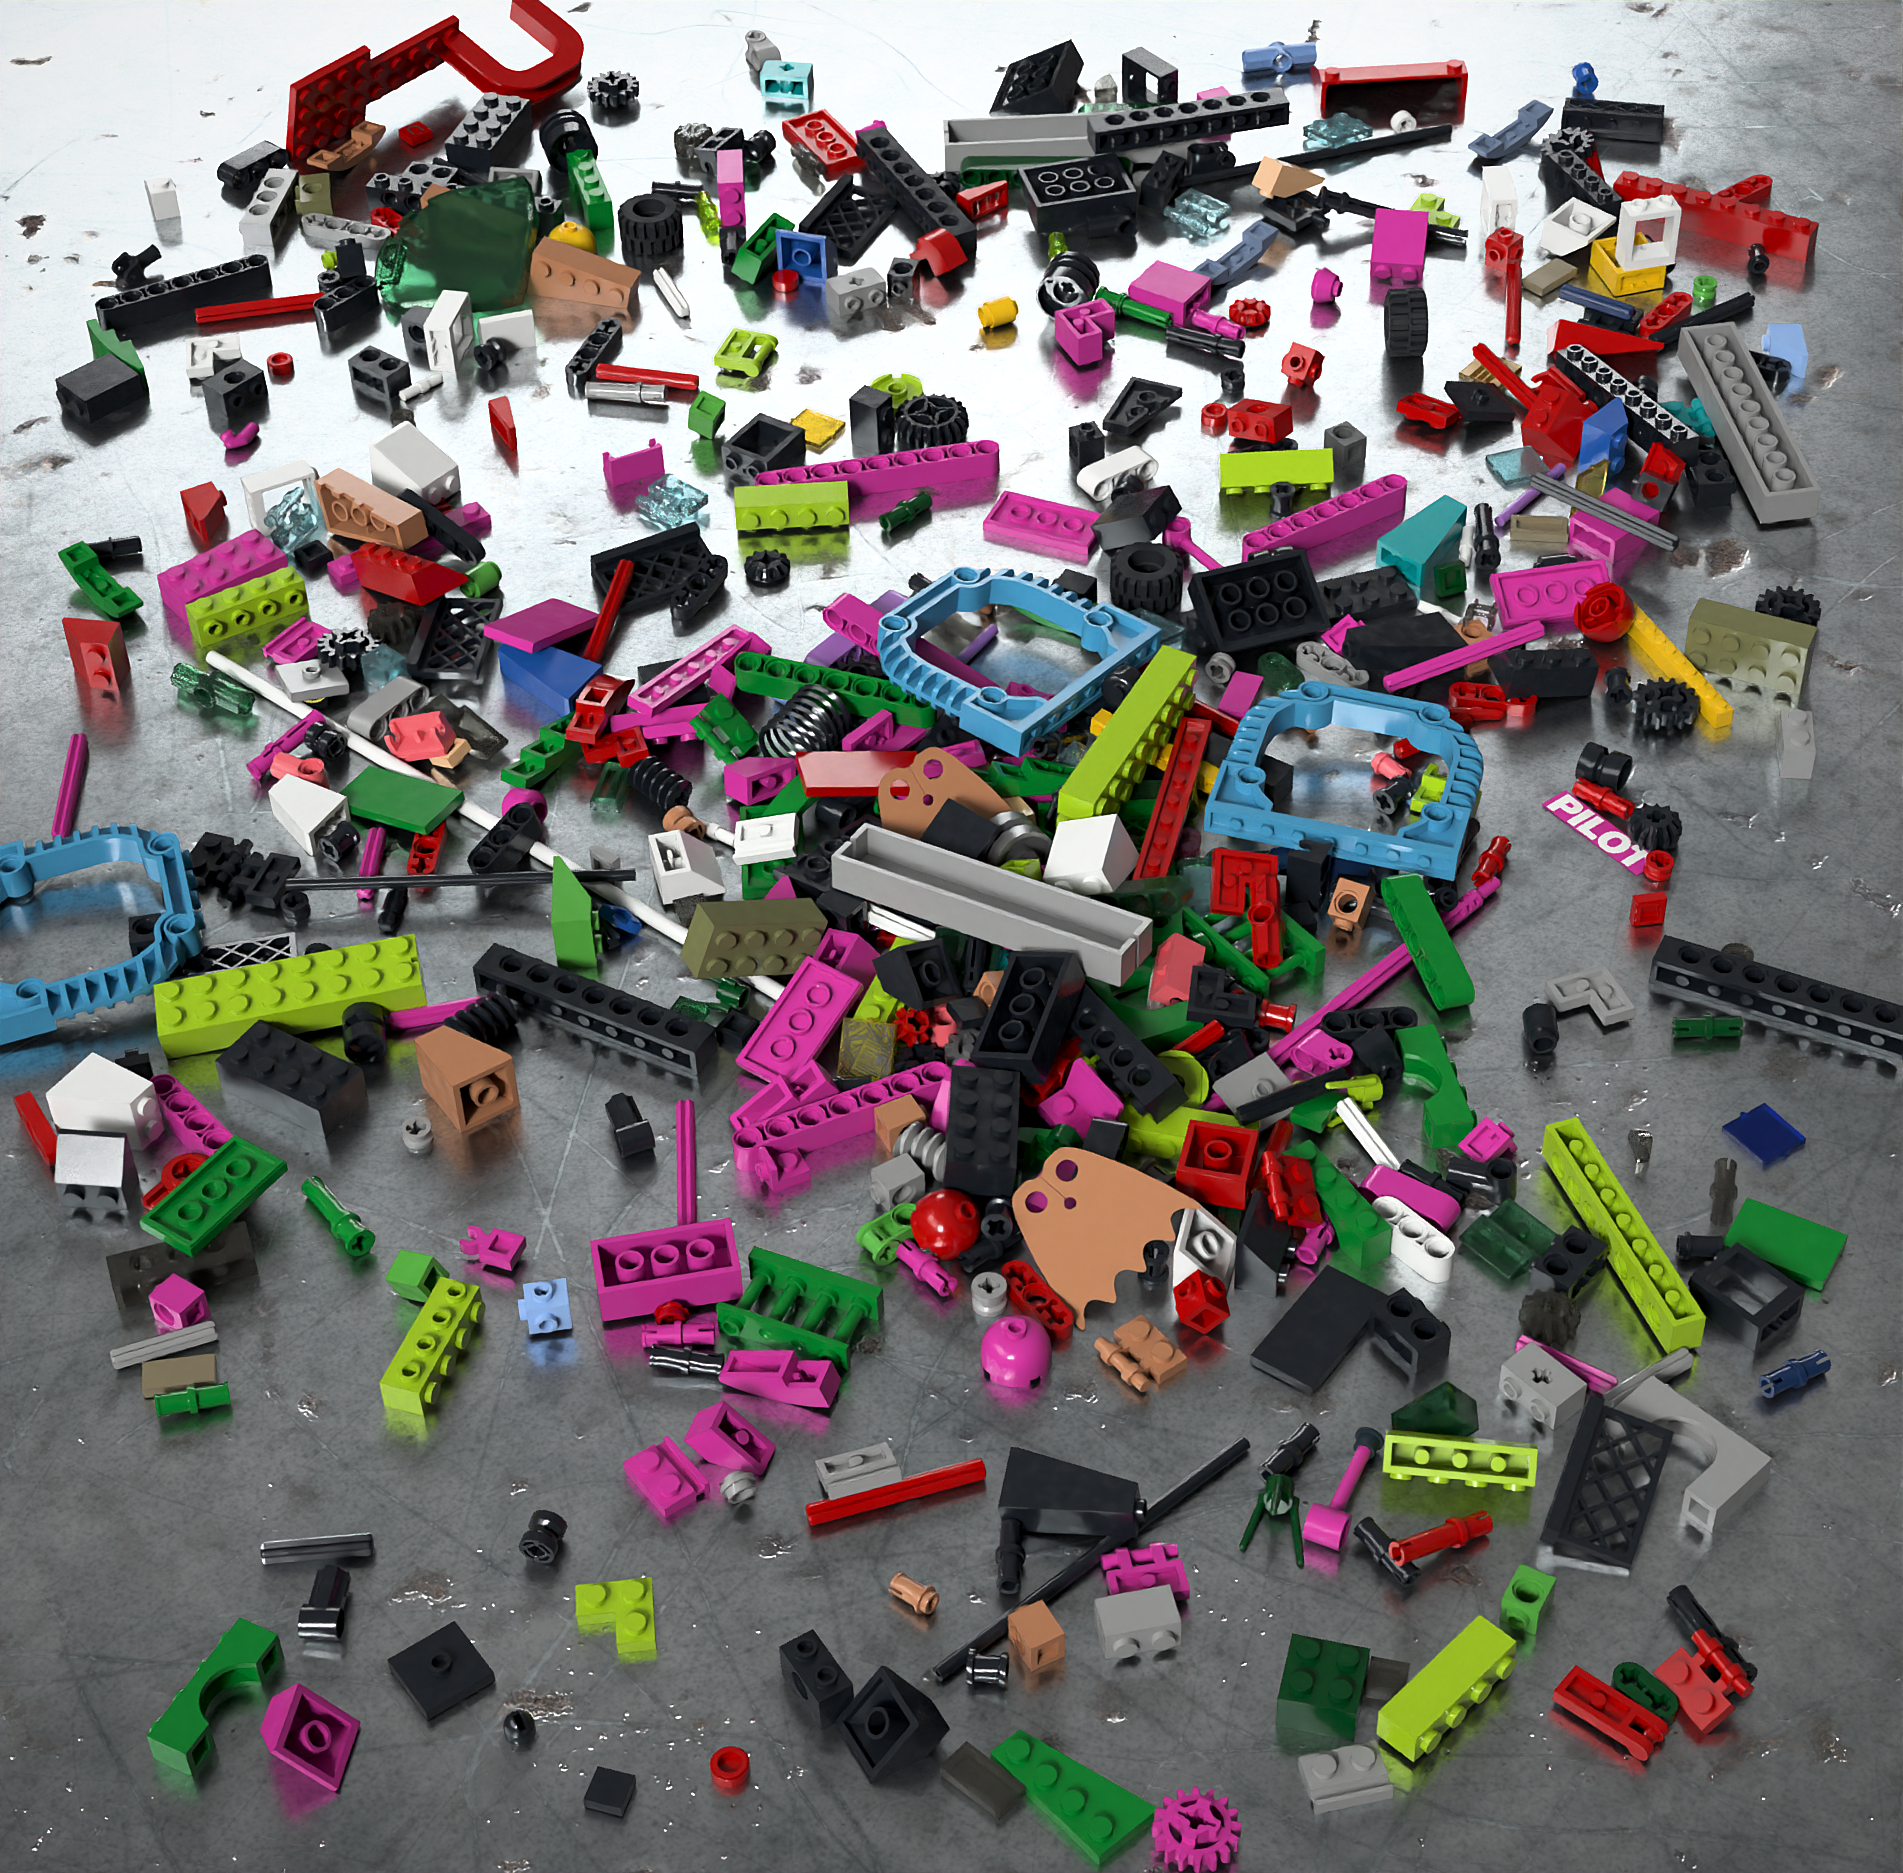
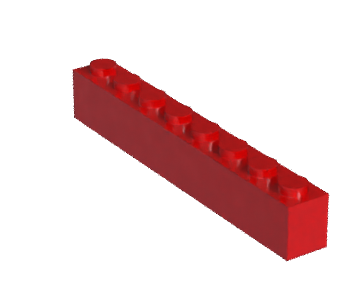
M1623 171L1613 183V190L1623 199V202H1629L1634 199L1656 198L1661 195H1672L1682 209L1680 229L1746 247L1759 243L1764 246L1765 252L1806 263L1815 250L1819 223L1804 217H1794L1782 211L1768 210L1756 204L1742 203L1730 197H1720L1708 191L1694 190L1682 184L1668 183L1659 178L1639 175L1633 171ZM1666 217L1650 220L1665 224Z

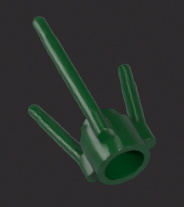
M729 977L710 978L720 984L716 992V998L720 999V1003L686 999L682 1001L684 1006L719 1010L728 1014L732 1008L741 1011L745 1007L750 996V987Z
M1274 1474L1266 1479L1264 1492L1258 1494L1256 1507L1245 1529L1239 1548L1241 1550L1246 1549L1265 1507L1272 1515L1284 1514L1289 1510L1297 1563L1303 1565L1305 1562L1298 1511L1300 1499L1294 1496L1295 1482L1289 1476Z

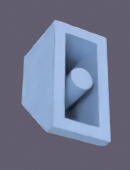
M1768 324L1767 335H1762V351H1766V355L1789 361L1791 364L1790 373L1799 378H1805L1808 351L1801 324Z

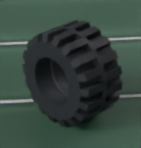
M644 193L628 198L619 206L617 214L620 241L628 250L636 251L639 254H658L673 249L672 247H677L680 241L683 240L682 210L680 203L675 198H670L669 195H662L660 193Z
M1422 288L1389 289L1384 302V340L1389 357L1423 356L1428 344L1429 330L1428 304L1424 290Z
M1146 541V543L1135 542L1133 545H1125L1123 549H1118L1115 552V556H1112L1110 564L1111 598L1115 600L1118 606H1123V609L1127 611L1132 610L1134 613L1139 614L1141 612L1153 614V612L1160 613L1165 611V608H1172L1175 606V603L1179 602L1183 592V560L1178 552H1174V549L1170 546L1165 547L1162 543L1156 544L1151 541Z

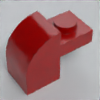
M943 228L934 229L918 238L919 243L915 245L917 250L908 254L910 259H919V261L927 258L935 277L968 261L958 240Z

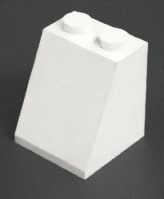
M404 421L368 444L372 485L393 496H397L401 491L408 488L429 504L435 505L439 503L441 498L444 497L446 499L461 489L459 465L408 421Z
M1117 814L1059 822L1043 880L1046 884L1081 896L1111 893L1120 886L1136 867L1139 853Z
M93 1052L46 1093L57 1133L59 1129L127 1133L131 1150L143 1151L165 1130L154 1084Z

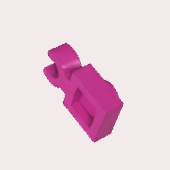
M469 1226L467 1229L469 1238L472 1241L460 1239L459 1241L461 1252L464 1254H479L480 1262L512 1271L527 1247L525 1236L493 1228L490 1235H488L477 1226Z

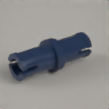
M1821 1349L1815 1350L1813 1353L1798 1360L1789 1359L1783 1363L1781 1368L1761 1375L1758 1379L1759 1388L1773 1383V1386L1762 1391L1766 1397L1772 1398L1791 1387L1795 1389L1803 1387L1807 1380L1821 1373L1828 1372L1831 1369V1361L1828 1359L1820 1364L1816 1363L1828 1356Z

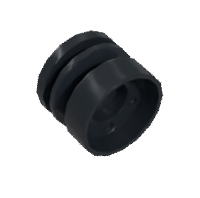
M570 109L557 110L549 114L542 121L539 128V141L551 168L558 174L569 177L566 153H572L579 149H591L596 161L598 157L597 142L586 118L578 111Z
M1067 251L1053 257L1036 290V302L1040 310L1047 317L1055 320V311L1092 301L1100 284V273L1096 264L1089 257L1079 252Z

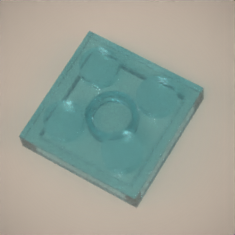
M1336 113L1331 118L1317 119L1312 124L1303 126V136L1328 148L1336 149L1373 137V127L1363 123L1362 120L1349 117L1346 113Z

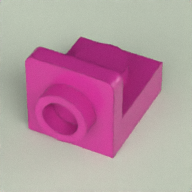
M1348 614L1335 624L1331 630L1321 635V638L1334 653L1344 657L1342 654V644L1345 640L1346 630L1348 628L1364 626L1365 624L1362 620L1356 622Z
M1487 1116L1458 1144L1460 1150L1472 1161L1488 1163L1492 1159L1498 1158L1506 1149L1512 1154L1518 1150L1512 1140L1515 1134L1501 1121L1496 1125Z
M765 1146L758 1148L759 1162L755 1163L756 1172L760 1181H766L773 1193L811 1180L810 1169L797 1148L772 1157Z

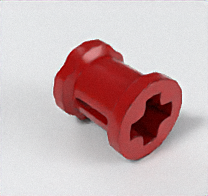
M1264 998L1261 1005L1258 1027L1264 1028L1267 1025L1283 1028L1286 1030V1033L1292 1032L1296 1019L1297 1004L1292 1003L1290 1006L1270 1003L1269 999Z

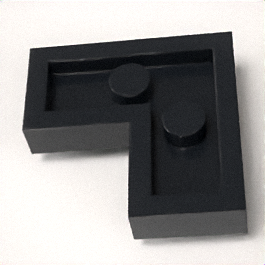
M1193 965L1186 1020L1201 1023H1210L1213 1020H1217L1221 1025L1253 1029L1256 996L1223 992L1225 969Z

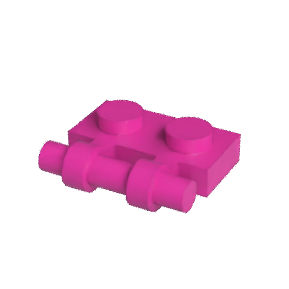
M1161 1541L1149 1543L1148 1547L1128 1550L1127 1547L1116 1548L1115 1553L1101 1555L1103 1570L1118 1568L1106 1571V1581L1110 1596L1170 1584L1175 1601L1190 1599V1587L1182 1559L1166 1561L1167 1559L1179 1557L1177 1544L1162 1545ZM1149 1562H1151V1564H1145V1565H1139V1566H1132V1565H1137V1564H1143V1563H1149Z

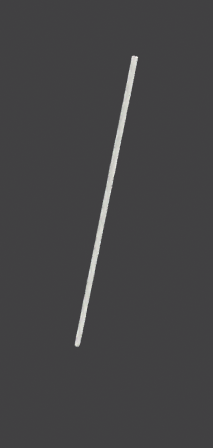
M212 650L207 654L206 662L297 717L303 719L313 710L312 707L301 701L292 703L283 690L217 651ZM323 715L326 719V724L332 730H337L345 735L348 747L383 768L442 785ZM466 798L455 809L488 830H491L500 820V818ZM536 841L527 851L528 854L552 868L553 856H560L570 870H586L539 841ZM580 882L582 886L616 906L626 908L636 918L680 944H684L688 933L687 928L608 882ZM766 975L738 977L776 1001L785 989V986Z

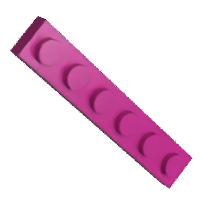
M477 501L444 514L468 533L492 524L490 514ZM429 535L409 549L398 551L415 556L441 544ZM355 552L340 556L338 559L327 563L328 572L341 586L359 579L350 556Z
M732 624L629 694L627 705L650 718L654 717L709 679L712 666L750 632Z

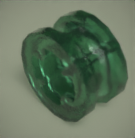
M754 161L743 162L745 183L758 181L761 178L760 165Z

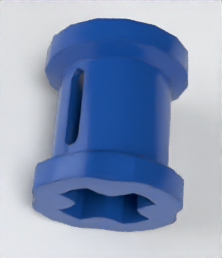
M1581 62L1573 68L1572 76L1581 93L1589 94L1597 89L1599 81L1590 63Z

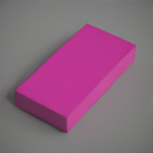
M1235 671L1217 710L1241 721L1245 717L1246 712L1254 706L1264 685V677Z

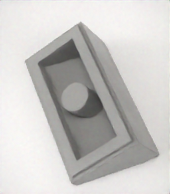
M490 167L488 183L505 192L537 194L542 182V175L539 169Z

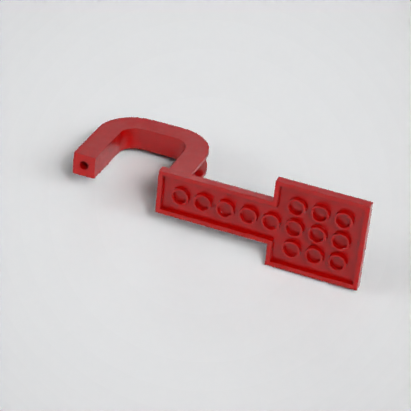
M511 0L509 19L553 54L551 57L527 70L517 71L503 66L459 29L460 19L454 14L371 58V49L364 44L289 85L285 148L288 152V160L293 162L298 158L304 159L312 150L324 148L334 138H342L347 131L365 121L366 106L380 100L386 94L398 90L406 83L416 80L419 76L434 70L445 62L483 94L494 92L498 95L518 96L530 99V105L544 101L573 84L579 77L584 54L583 40L575 28L541 0Z

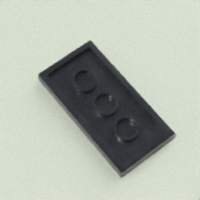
M948 798L919 841L981 861L1002 830L998 825ZM878 904L890 912L931 930L937 925L931 921Z
M1327 1264L1250 1355V1364L1312 1396L1369 1327L1370 1307L1389 1295Z

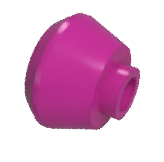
M1326 267L1317 270L1311 284V298L1316 303L1334 301L1336 297H1340L1343 289V282L1340 281V277Z

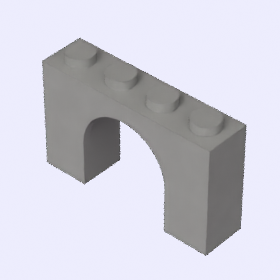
M1653 1375L1614 1408L1674 1431L1672 1439L1688 1442L1699 1448L1708 1457L1711 1466L1685 1489L1681 1512L1710 1533H1713L1768 1482L1772 1463L1770 1456L1760 1447L1752 1445L1739 1436L1731 1427L1722 1424L1706 1413L1701 1406L1693 1404L1677 1393L1672 1386L1663 1383ZM1605 1419L1603 1429L1610 1441L1626 1435L1620 1423ZM1649 1434L1637 1438L1643 1449L1653 1442L1662 1440ZM1600 1438L1596 1447L1603 1445ZM1630 1441L1614 1447L1623 1465L1629 1463L1637 1455ZM1607 1451L1600 1453L1612 1462Z

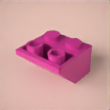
M828 928L813 958L863 983L864 990L851 1007L852 1010L857 1011L877 974L872 960L881 955L859 934Z

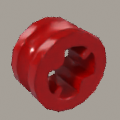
M1662 850L1651 851L1646 856L1643 872L1646 877L1653 881L1668 880L1672 874L1675 863L1674 858L1671 854Z

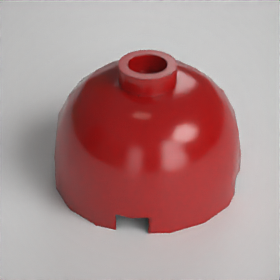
M1613 582L1599 583L1588 589L1584 593L1587 598L1583 600L1582 604L1577 602L1573 614L1575 626L1593 641L1602 643L1613 642L1621 638L1634 622L1635 608L1631 597L1621 586H1616Z
M942 1188L925 1195L917 1201L916 1210L911 1213L910 1217L912 1233L918 1245L923 1250L929 1248L931 1252L936 1254L935 1257L938 1260L952 1261L957 1259L960 1252L967 1250L978 1241L981 1233V1213L976 1203L967 1194L959 1190Z

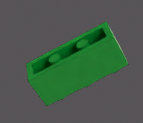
M773 212L739 248L731 272L743 280L754 284L777 259L775 231L777 229L794 231L796 224Z

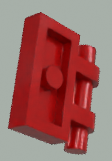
M1275 1151L1262 1153L1264 1165L1261 1167L1263 1179L1268 1182L1270 1195L1267 1197L1269 1208L1274 1210L1276 1221L1287 1220L1288 1225L1310 1229L1323 1224L1309 1159L1282 1155L1277 1158Z
M1699 1629L1691 1637L1699 1647L1698 1652L1693 1657L1681 1646L1652 1673L1663 1685L1673 1692L1677 1697L1678 1704L1699 1729L1707 1735L1736 1709L1727 1696L1735 1689L1744 1698L1752 1693L1754 1687L1746 1679L1747 1673L1740 1664H1733L1724 1653L1725 1648L1716 1637L1711 1638L1704 1629ZM1711 1664L1721 1673L1720 1679L1715 1683L1704 1671Z

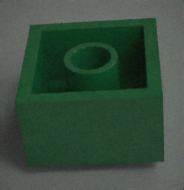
M1292 1633L1277 1698L1276 1726L1354 1741L1368 1678L1370 1648Z

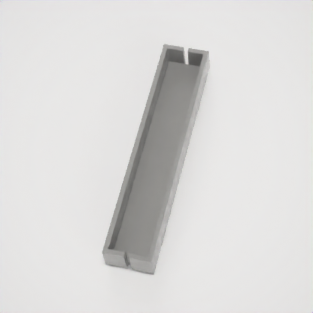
M1124 111L943 119L946 172L960 173L961 161L968 156H1098L1095 155L1087 140V117ZM1196 139L1110 153H1116L1117 157L1129 158L1133 165L1137 163H1155L1163 150L1185 158L1187 161V148L1189 145L1196 143Z
M864 823L850 837V842L846 841L831 856L833 888L1014 951L1074 953L1084 975L1111 985L1121 987L1133 974L1135 967H1139L1152 951V919L868 823Z

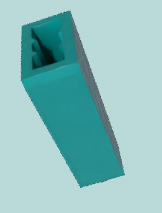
M1446 494L1377 540L1376 563L1383 567L1395 565L1404 579L1418 587L1423 586L1434 572L1433 567L1440 564L1461 536L1462 529L1466 526L1467 506Z

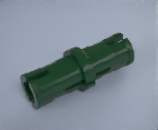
M921 491L909 500H901L892 510L879 516L881 527L889 532L906 521L914 520L918 513L932 506V498L927 492Z
M1703 1014L1702 1017H1673L1672 1024L1675 1025V1027H1672L1673 1038L1703 1037L1704 1040H1712L1713 1037H1742L1743 1030L1740 1029V1027H1743L1742 1016L1712 1017L1711 1014Z

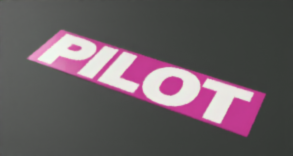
M1565 790L1541 804L1637 876L1643 872L1645 859L1649 851L1646 849L1640 851L1639 845L1631 844L1629 836L1571 793Z

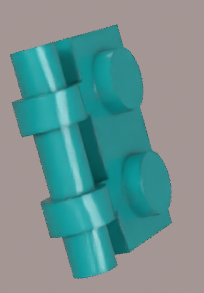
M1694 398L1691 401L1692 407H1685L1683 401L1657 403L1684 425L1692 426V431L1695 433L1703 432L1704 436H1715L1711 420L1707 416L1699 398ZM1690 418H1697L1698 421L1692 422Z

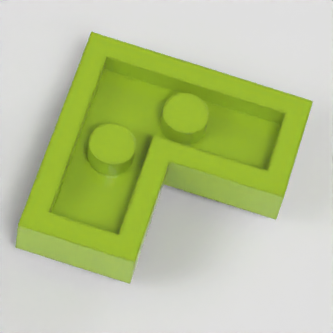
M1421 192L1409 208L1412 211L1429 212L1428 223L1458 228L1460 225V216L1442 211L1445 207V198L1436 196L1433 193Z
M652 1577L575 1585L578 1625L615 1622L618 1653L657 1649Z

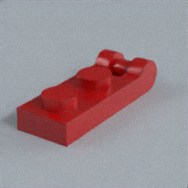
M1577 1665L1572 1668L1553 1691V1701L1626 1746L1629 1752L1639 1760H1647L1654 1751L1653 1745L1655 1742H1661L1669 1733L1668 1725L1660 1717ZM1635 1724L1643 1729L1641 1734L1632 1729Z

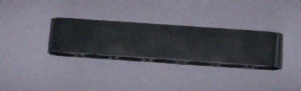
M255 254L101 298L95 303L99 325L102 331L111 329L118 331L266 288L272 283L268 258L262 254Z

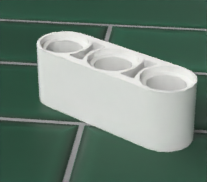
M1132 446L1083 468L1077 476V484L1096 501H1102L1111 497V493L1121 476L1127 474L1134 475L1144 483L1156 475L1159 463L1140 446Z
M1390 1196L1377 1198L1372 1203V1207L1392 1227L1390 1252L1429 1282L1443 1283L1449 1280L1452 1276L1455 1247L1453 1242L1398 1199Z

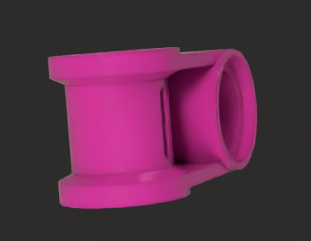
M1320 1029L1311 1030L1289 1051L1290 1058L1295 1066L1313 1076L1341 1066L1349 1073L1350 1078L1353 1077V1071L1350 1067V1063L1353 1060L1351 1047L1330 1037Z

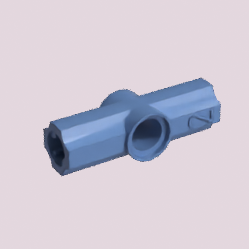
M1275 41L1268 47L1245 49L1242 52L1241 59L1244 72L1274 69L1276 72L1282 73L1293 66L1315 64L1317 62L1315 42L1285 45L1281 41Z

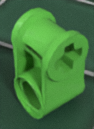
M912 1203L899 1204L875 1220L865 1223L858 1230L856 1242L859 1246L867 1248L871 1252L873 1261L877 1265L885 1266L893 1262L897 1258L896 1251L901 1243L909 1250L910 1248L904 1243L907 1239H912L918 1245L912 1233L910 1222L911 1213L916 1210V1205Z

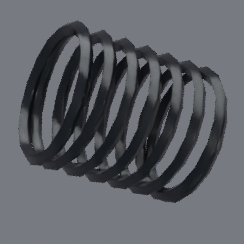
M816 684L804 685L786 702L785 706L780 708L778 713L774 714L773 718L767 722V725L761 728L758 734L759 747L764 757L774 758L765 745L764 736L766 734L767 741L772 750L780 758H788L775 746L770 733L772 729L778 743L786 752L795 757L796 752L790 749L781 739L777 729H781L788 741L803 752L833 751L834 747L849 733L851 729V716L843 701L831 690ZM807 690H818L834 700L844 717V728L837 711L831 703L822 696ZM802 696H811L813 698H816L828 707V709L832 712L837 721L838 734L836 732L832 719L829 717L826 711L815 702L810 701L806 698H801ZM801 703H806L819 711L829 723L832 734L828 733L821 719L811 710L801 706ZM803 712L811 716L823 731L814 726ZM790 716H793L795 721L790 720ZM783 722H786L789 727L784 726ZM788 732H789L790 734H792L794 737H796V738L802 743V745H800L799 743H797V742L788 734ZM813 738L817 739L819 744L815 743Z

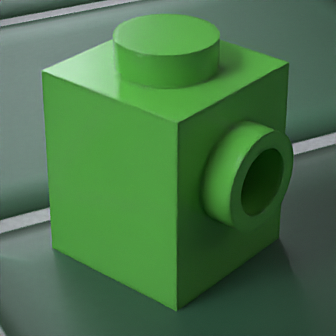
M401 1249L384 1280L402 1298L426 1303L439 1278H449L450 1273L433 1256Z

